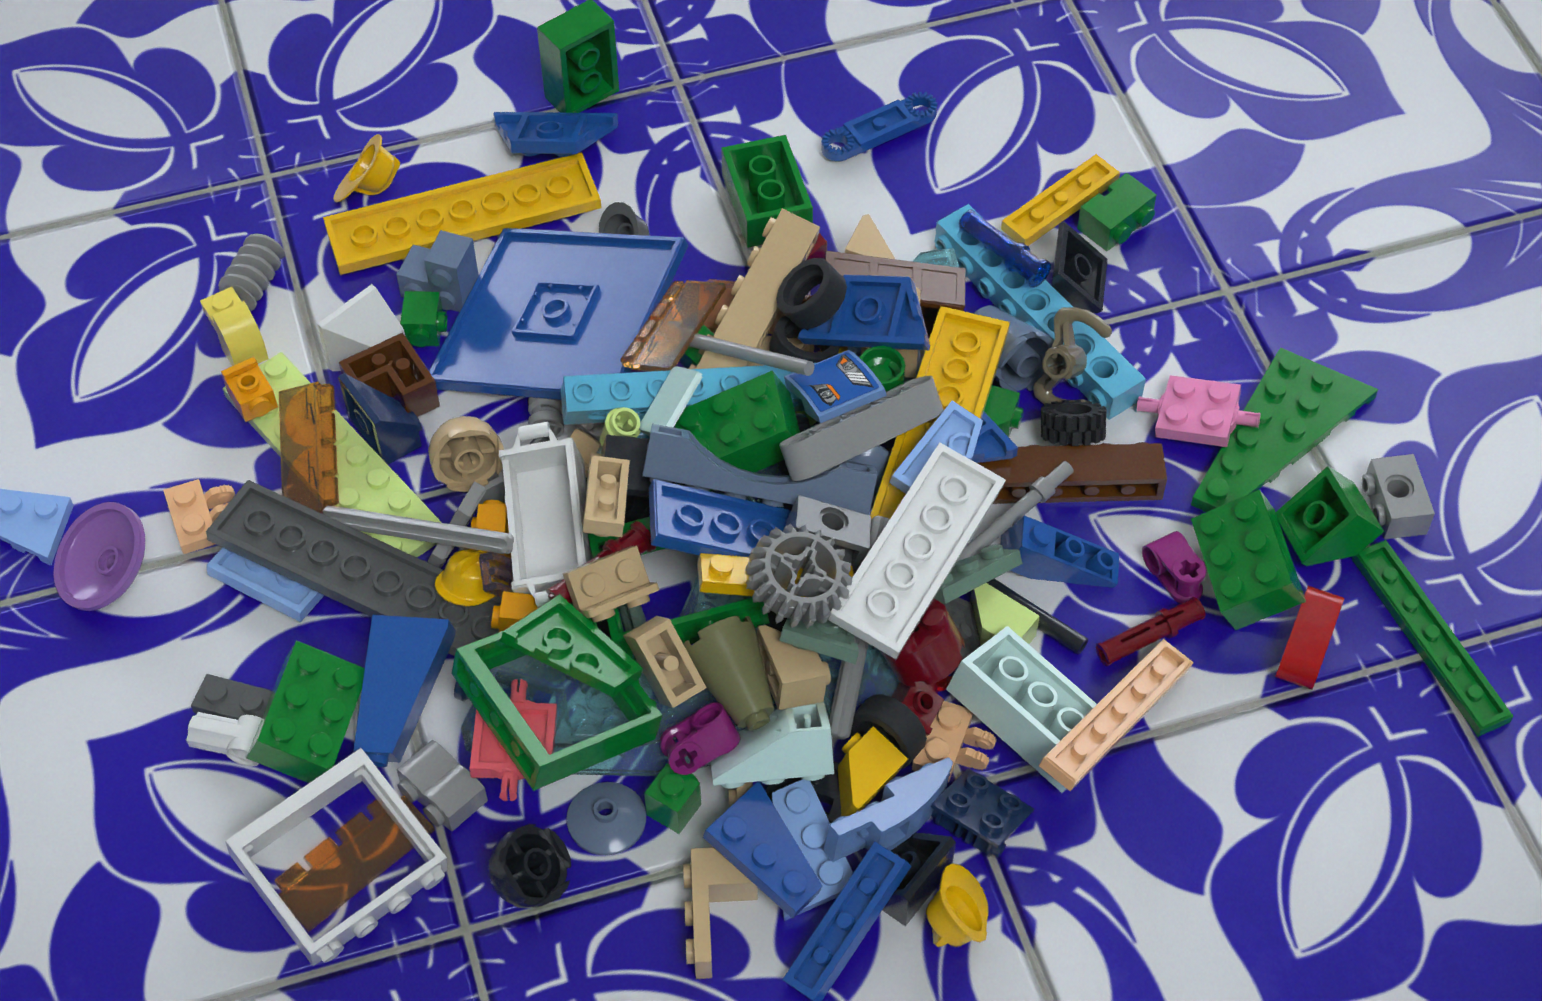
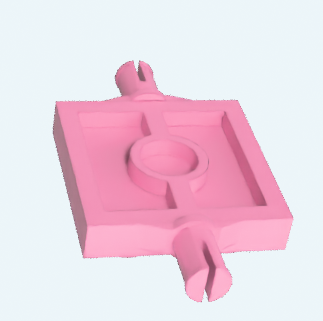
M1170 375L1166 391L1160 400L1139 396L1137 401L1138 412L1158 414L1155 427L1156 437L1222 447L1228 446L1230 434L1237 425L1259 428L1261 413L1239 410L1240 384Z

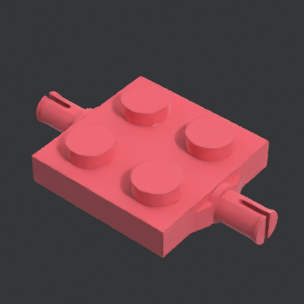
M514 679L511 682L510 700L549 755L554 753L558 713L557 704L535 703L526 700L527 681L520 679L519 687L518 679ZM476 709L470 760L471 778L502 779L499 797L504 801H508L509 791L510 801H514L517 799L518 780L525 778Z

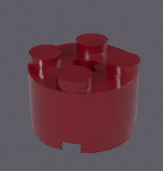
M933 599L897 659L882 651L881 653L899 682L906 686L917 687L914 682L926 680L928 685L950 675L963 658L960 652L962 646L965 648V641L944 604L939 600Z

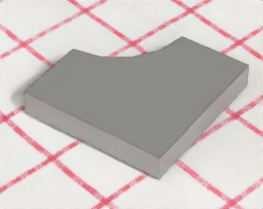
M474 481L449 524L467 527L486 492L484 486ZM437 544L428 563L442 568L455 546Z

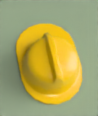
M380 134L374 135L369 140L357 162L339 184L333 198L335 202H341L346 199L353 191L367 195L380 194L392 183L400 167V161L381 146L382 137Z
M464 549L455 552L449 558L445 570L436 577L435 588L437 593L448 602L461 606H475L503 594V591L507 592L512 588L511 582H513V578L506 570L495 564L490 552Z
M952 863L944 868L940 889L926 908L927 919L932 927L933 944L937 947H942L946 944L959 947L972 940L981 943L986 940L988 902L984 890L969 870L961 865Z

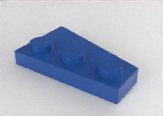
M759 781L704 832L703 838L792 919L819 894L822 888L821 882Z

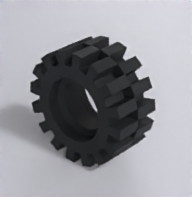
M1062 400L1061 403L1058 401H1053L1051 404L1046 403L1041 407V438L1043 437L1044 441H1049L1052 444L1059 442L1063 446L1067 444H1072V446L1083 444L1087 446L1091 445V443H1100L1106 437V407L1101 406L1099 403L1092 404V401L1081 402V400H1075L1074 402Z

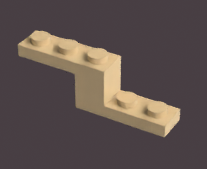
M598 453L590 454L582 522L584 533H592L600 537H622L630 460L602 457Z
M746 782L743 786L736 789H728L729 807L752 787V782ZM714 847L692 848L691 864H683L684 889L692 888V901H684L685 926H693L694 939H686L687 964H695L696 979L712 978L709 902L758 900V887Z

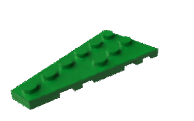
M1280 347L1243 410L1261 413L1259 428L1243 425L1236 426L1230 434L1228 446L1220 449L1196 490L1191 506L1208 512L1257 491L1267 482L1271 483L1280 475L1284 468L1289 464L1293 465L1327 438L1331 430L1341 422H1346L1353 417L1357 409L1365 403L1369 404L1374 400L1379 389Z

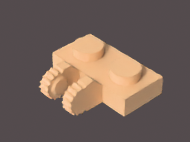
M197 479L164 489L163 491L183 554L215 545V543L207 540L206 531L229 504L228 502L235 496L232 486L225 484L219 487L216 486L210 488L204 494L200 481Z
M943 701L930 726L932 731L930 735L926 736L925 747L913 760L912 770L918 771L925 764H934L947 757L953 761L948 782L956 763L978 770L986 769L989 757L969 747L962 748L963 743L990 750L995 746L997 739L991 732L983 731L977 727L969 728L973 719V713L969 709Z

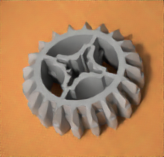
M790 523L788 526H785L783 532L775 527V529L771 530L769 536L764 535L759 539L756 547L752 549L749 555L745 574L749 576L746 582V589L755 591L752 596L753 603L764 602L763 614L773 611L777 614L775 616L776 624L781 622L783 618H787L790 621L791 628L797 626L801 620L808 629L810 626H813L815 621H818L821 625L827 622L832 608L837 611L841 609L842 602L839 597L848 599L849 590L846 587L847 585H852L853 577L848 575L851 570V563L842 561L845 556V549L835 550L833 548L835 537L825 541L821 538V529L811 534L808 532L807 525L805 524L797 532ZM801 567L803 568L801 578L798 584H795L797 573Z

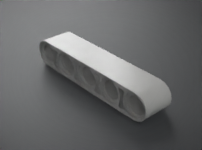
M923 376L910 380L887 391V396L821 424L819 423L782 441L779 446L791 480L801 481L816 476L941 415L944 409L933 376Z

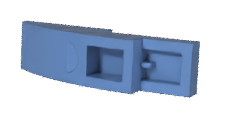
M947 757L934 764H925L918 771L909 775L896 777L885 785L881 802H873L865 809L850 816H841L829 825L823 851L834 862L863 848L869 850L874 841L888 850H892L906 841L931 817L934 810L931 805L946 790L953 761Z

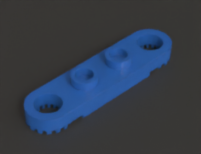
M915 92L912 93V96L909 95L908 98L901 101L898 99L850 120L840 128L830 129L829 132H825V135L822 136V154L831 161H844L928 124L937 115L936 98H933V95H928L926 92L924 94L922 92L916 94ZM919 105L926 106L928 111L925 110L923 113V110H921V113H919V110L916 111L913 107ZM834 142L844 143L845 146L841 147V149L838 147L836 150V147H833L832 149V146L830 144Z

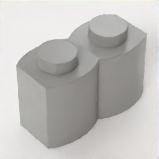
M431 740L396 769L400 783L397 784L400 792L408 801L413 803L417 800L425 806L423 809L425 815L437 827L443 824L450 831L455 830L488 801L485 787L477 778H471L470 772L434 740Z

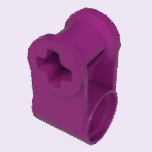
M1174 531L1142 547V557L1147 568L1158 578L1176 602L1182 604L1192 597L1201 598L1203 594L1201 582L1206 576V565L1192 550L1180 532Z
M710 703L700 708L695 714L665 730L660 737L659 745L662 753L668 757L667 760L671 769L680 775H688L694 773L715 758L732 751L739 744L741 738L723 705L720 703ZM674 736H676L679 741L676 744L673 740ZM688 756L690 763H687L684 758Z

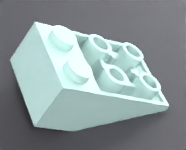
M824 701L782 710L776 709L769 716L770 722L765 726L753 731H749L748 727L740 731L741 739L739 744L729 753L710 761L713 786L721 785L724 788H738L746 782L757 781L772 785L782 783L788 778L798 777L814 781L824 778L825 775L834 774L831 727Z

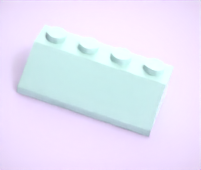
M1007 626L960 662L946 690L1063 793L1066 788L1040 768L1039 764L1097 704Z

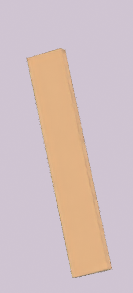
M1163 639L1042 759L1039 767L1071 791L1188 672L1194 662Z

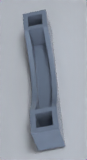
M652 424L643 469V476L650 477V482L656 479L669 483L687 484V487L704 491L714 489L724 491L726 496L746 500L747 496L761 498L762 503L773 507H783L784 503L794 505L798 495L867 515L870 512L878 476L875 466L845 461L816 476L801 481H792L790 475L757 474L737 468L719 459L705 448L689 430Z

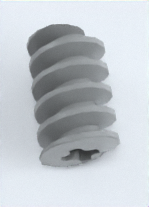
M249 235L244 240L243 246L239 248L237 256L233 258L231 265L226 269L224 276L221 277L218 284L219 291L221 292L233 287L240 300L245 301L249 310H254L257 305L256 301L260 300L263 296L262 291L268 288L269 281L274 278L275 271L280 268V259L286 256L284 249L278 242L267 235Z

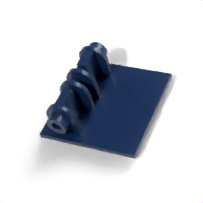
M969 768L939 795L931 805L934 809L931 816L935 818V824L942 826L951 833L955 832V836L958 838L966 830H969L965 842L971 844L977 836L973 846L985 853L986 856L994 855L997 858L1001 856L1006 847L1004 842L1034 812V808L1021 801L1020 798L1006 792L988 781L983 775L975 773Z

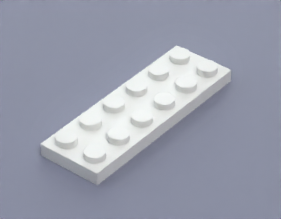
M939 442L854 574L852 585H847L846 588L849 590L848 599L839 597L842 607L838 611L832 608L828 620L897 659L1006 480Z

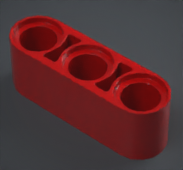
M1308 586L1304 595L1306 602L1300 606L1275 677L1313 690L1345 598Z

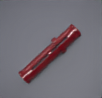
M1192 597L1190 600L1169 610L1163 608L1155 613V617L1129 628L1102 643L1096 644L1098 657L1105 666H1109L1111 663L1139 651L1164 637L1171 639L1178 635V630L1203 620L1206 616L1204 607L1198 598Z

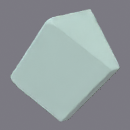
M678 366L672 368L642 419L639 430L650 436L652 424L674 427L703 378L702 374L698 371Z

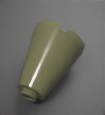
M732 616L717 621L697 632L700 640L692 646L689 640L683 644L707 690L718 703L723 705L728 715L739 728L748 727L749 731H753L770 722L769 716L773 713L774 706L755 626L749 616L745 617L744 622H741L739 616Z

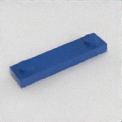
M874 841L782 980L812 1001H822L911 868V865Z

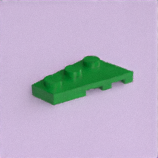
M560 594L502 632L500 642L611 697H614L637 681L642 674L643 667Z

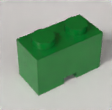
M1125 173L1108 186L1110 193L1106 196L1098 193L1080 208L1077 229L1106 252L1116 244L1124 243L1133 231L1140 226L1144 227L1149 224L1155 215L1154 206L1157 194L1128 173Z

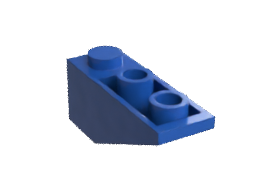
M1025 515L1001 535L1000 545L1003 546V549L1020 550L1023 564L1010 570L1014 573L1036 580L1111 588L1118 585L1119 553Z

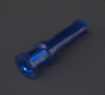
M968 210L962 215L959 221V228L966 231L1003 259L1005 268L1011 272L1016 271L1024 277L1027 285L1035 288L1047 278L1051 270V263L1047 259H1039L1031 253L1027 244L1015 243L976 214L974 210Z

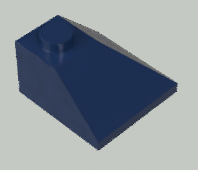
M345 373L338 376L350 422L387 465L422 446L419 436L422 426L413 411L407 413L399 401Z

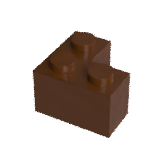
M403 332L339 362L341 374L345 373L385 395L393 397V399L400 402L407 413L413 411L418 417L440 406L435 379Z

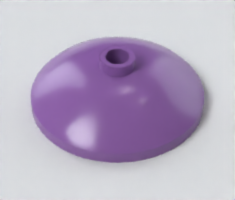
M115 502L101 503L81 514L66 531L55 557L54 582L58 594L70 606L84 611L101 609L122 596L134 582L144 558L145 532L139 516L132 509Z

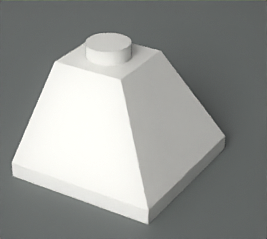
M372 284L317 323L327 366L332 371H341L339 362L402 332L405 335L403 327L377 288Z

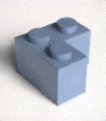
M440 230L431 249L412 245L397 273L401 297H404L405 291L440 292L442 308L444 310L460 312L479 276L473 238Z

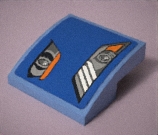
M850 350L814 364V372L810 376L798 373L784 376L787 389L802 400L805 413L820 424L887 396L885 388L871 369Z

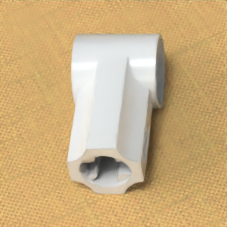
M198 712L197 715L192 716L188 725L187 743L189 747L226 754L232 761L244 766H257L259 763L246 757L262 718L253 715H242L236 720Z

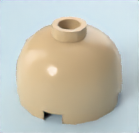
M460 416L449 419L439 426L431 438L428 449L431 468L435 478L445 483L448 489L468 492L474 481L485 487L489 484L487 479L492 477L495 472L499 475L503 469L501 459L499 458V450H504V446L500 437L489 423L476 417Z

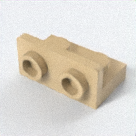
M637 546L627 547L562 573L574 607L586 618H592L593 622H599L614 616V609L624 604H627L628 608L645 604L650 601L649 594L659 591L657 582H650Z

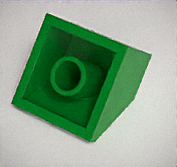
M1329 466L1276 511L1279 524L1302 564L1306 566L1356 556L1384 532L1355 483Z

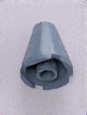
M988 305L978 309L974 314L1010 322L1009 332L994 377L997 384L1001 388L1015 392L1024 388L1032 391L1034 383L1045 373L1042 363L1045 352L1053 345V338L995 306Z

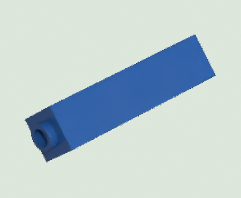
M372 615L353 751L356 752L362 748L376 767H387L388 762L400 763L455 639L456 630L449 619Z

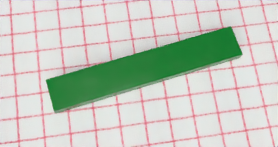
M1387 540L1369 546L1358 555L1353 556L1352 561L1477 737L1510 723L1513 714Z

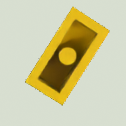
M874 726L863 737L857 732L842 748L846 755L838 765L841 816H850L861 811L898 774L908 760Z

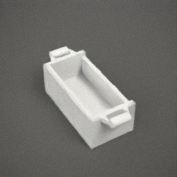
M548 421L519 426L513 448L499 450V458L503 465L509 533L514 537L513 550L511 552L514 580L511 582L512 590L515 593L531 594L535 599L537 608L550 601L546 590L564 579L562 573L577 568L593 558L588 534L583 532L582 527L586 495L584 460L573 438L557 440L550 429ZM548 436L550 441L523 446L521 444V441Z

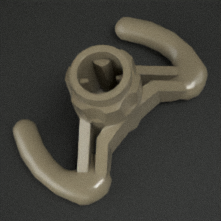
M1063 307L1057 311L1053 319L1055 340L1052 347L1045 352L1042 363L1045 373L1037 379L1033 387L1034 396L1041 403L1051 404L1053 401L1061 403L1062 400H1066L1056 397L1052 393V389L1062 380L1072 379L1081 375L1087 366V356L1084 350L1075 344L1072 323L1074 321L1082 322L1093 328L1102 338H1108L1112 334V329L1101 317L1077 307ZM1079 399V400H1081V402H1086V401H1087V400H1085V399Z

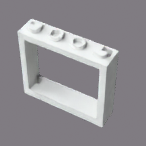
M362 748L225 840L231 858L312 966L321 960L326 963L337 957L343 951V945L355 936L362 938L369 934L378 925L377 920L388 912L395 914L404 909L411 902L413 894L423 887L429 890L436 886L445 877L444 872L447 871V857ZM363 781L426 863L313 942L251 857Z

